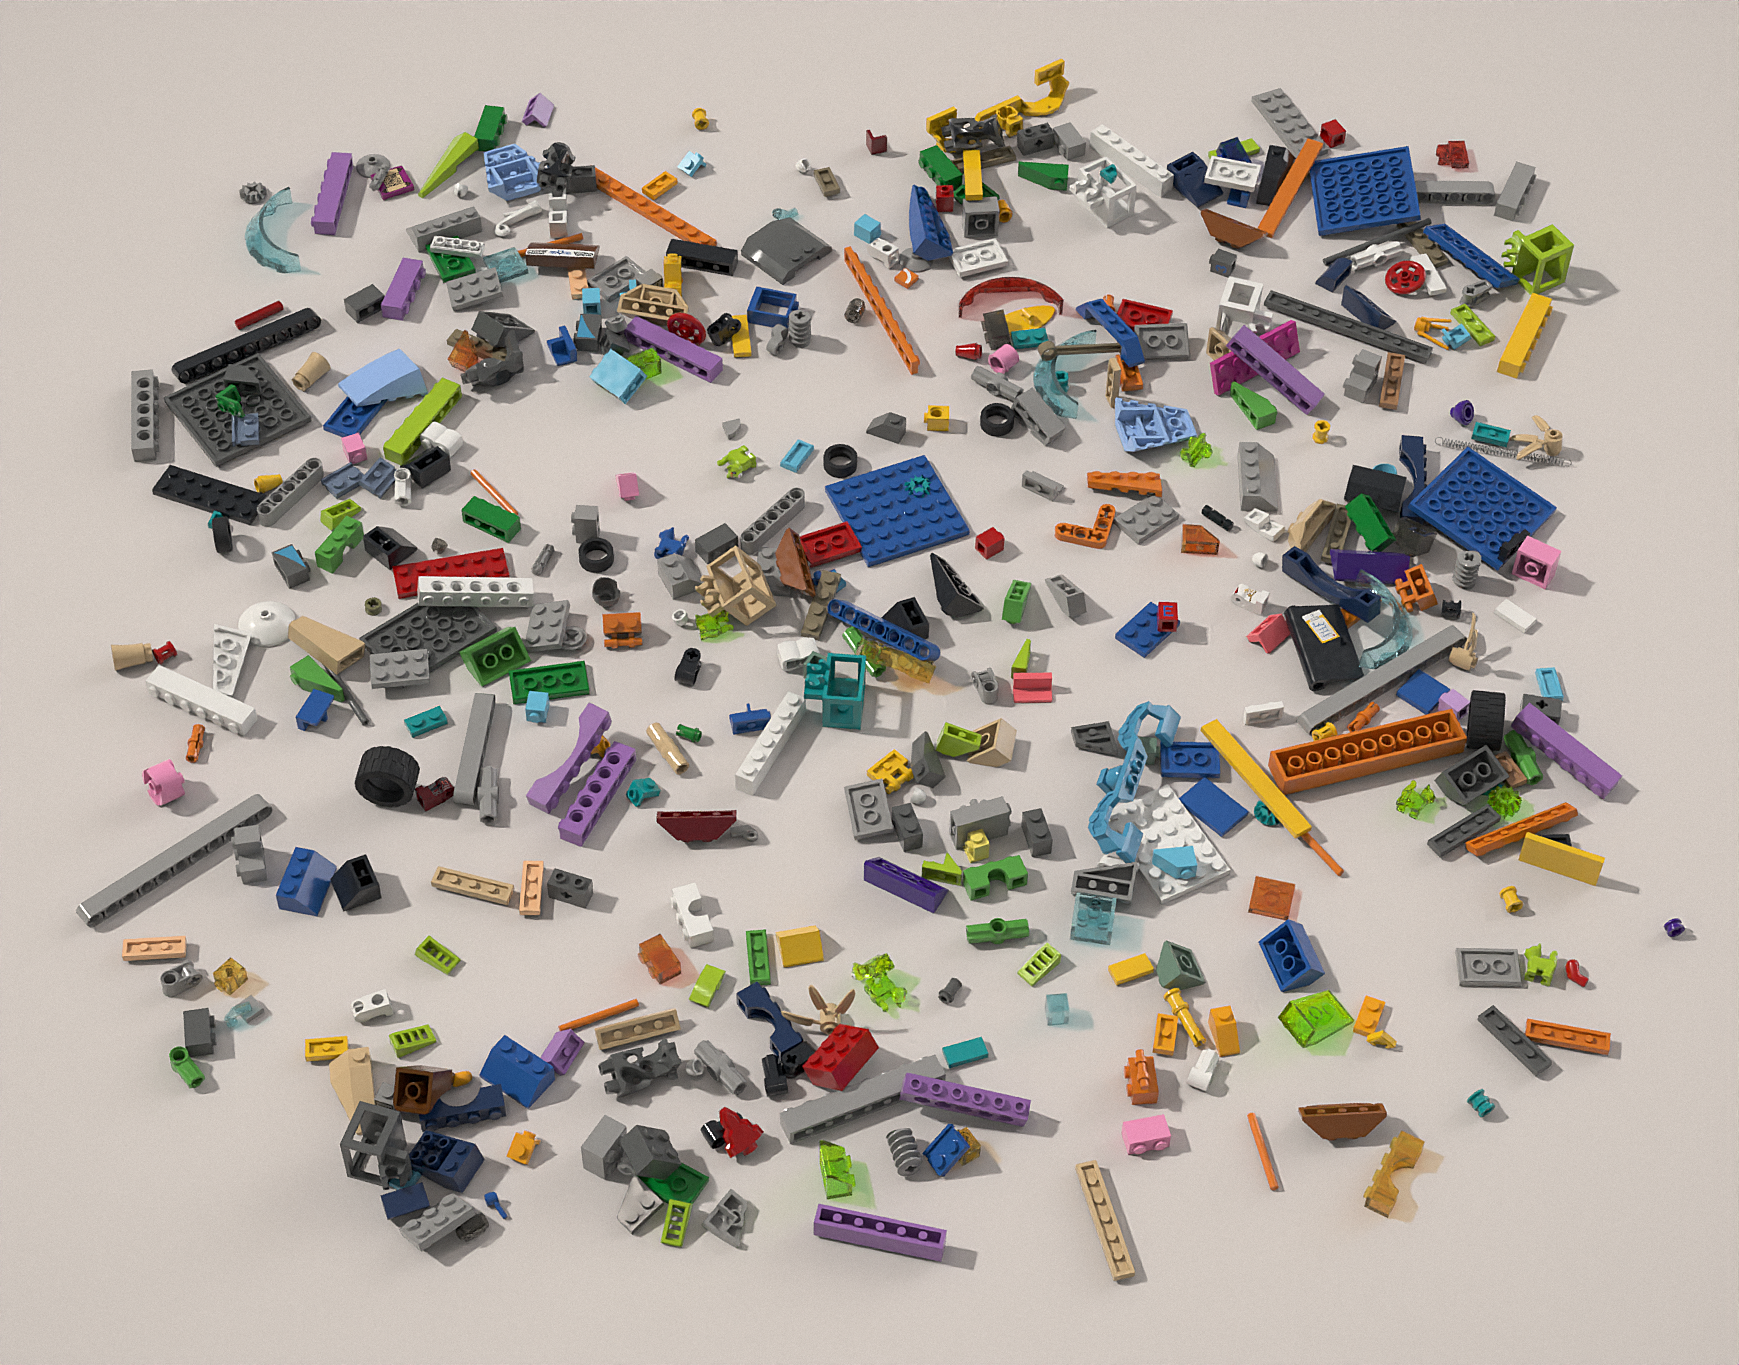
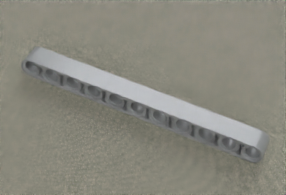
M1451 625L1304 711L1298 717L1297 723L1312 736L1313 730H1319L1327 722L1334 724L1408 680L1418 669L1423 671L1451 654L1453 647L1461 648L1466 643L1467 638L1454 625Z
M260 794L251 796L82 902L77 907L76 913L88 927L97 926L230 842L231 837L235 836L234 828L253 826L269 817L272 813V807Z

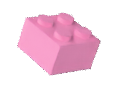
M1527 536L1517 551L1512 575L1546 589L1555 576L1561 551Z

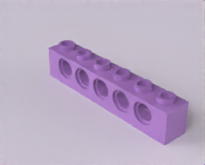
M614 741L611 747L606 749L604 758L597 763L595 772L592 776L588 777L586 786L583 790L579 791L575 803L570 805L565 819H561L559 822L560 839L582 847L636 762L635 748Z
M906 1072L903 1079L899 1100L1020 1127H1024L1028 1120L1031 1104L1029 1099Z

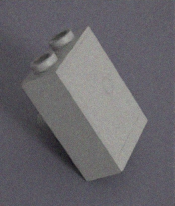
M1003 796L991 800L983 799L980 803H978L977 799H972L969 802L970 806L962 805L959 809L950 811L949 835L956 850L963 848L967 841V833L983 829L987 839L991 840L1008 835V828L1011 826L1009 816L1012 814L1009 803L1005 802Z

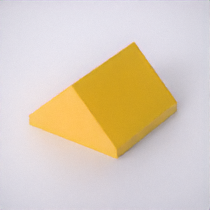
M816 925L775 932L784 968L824 961L820 931Z

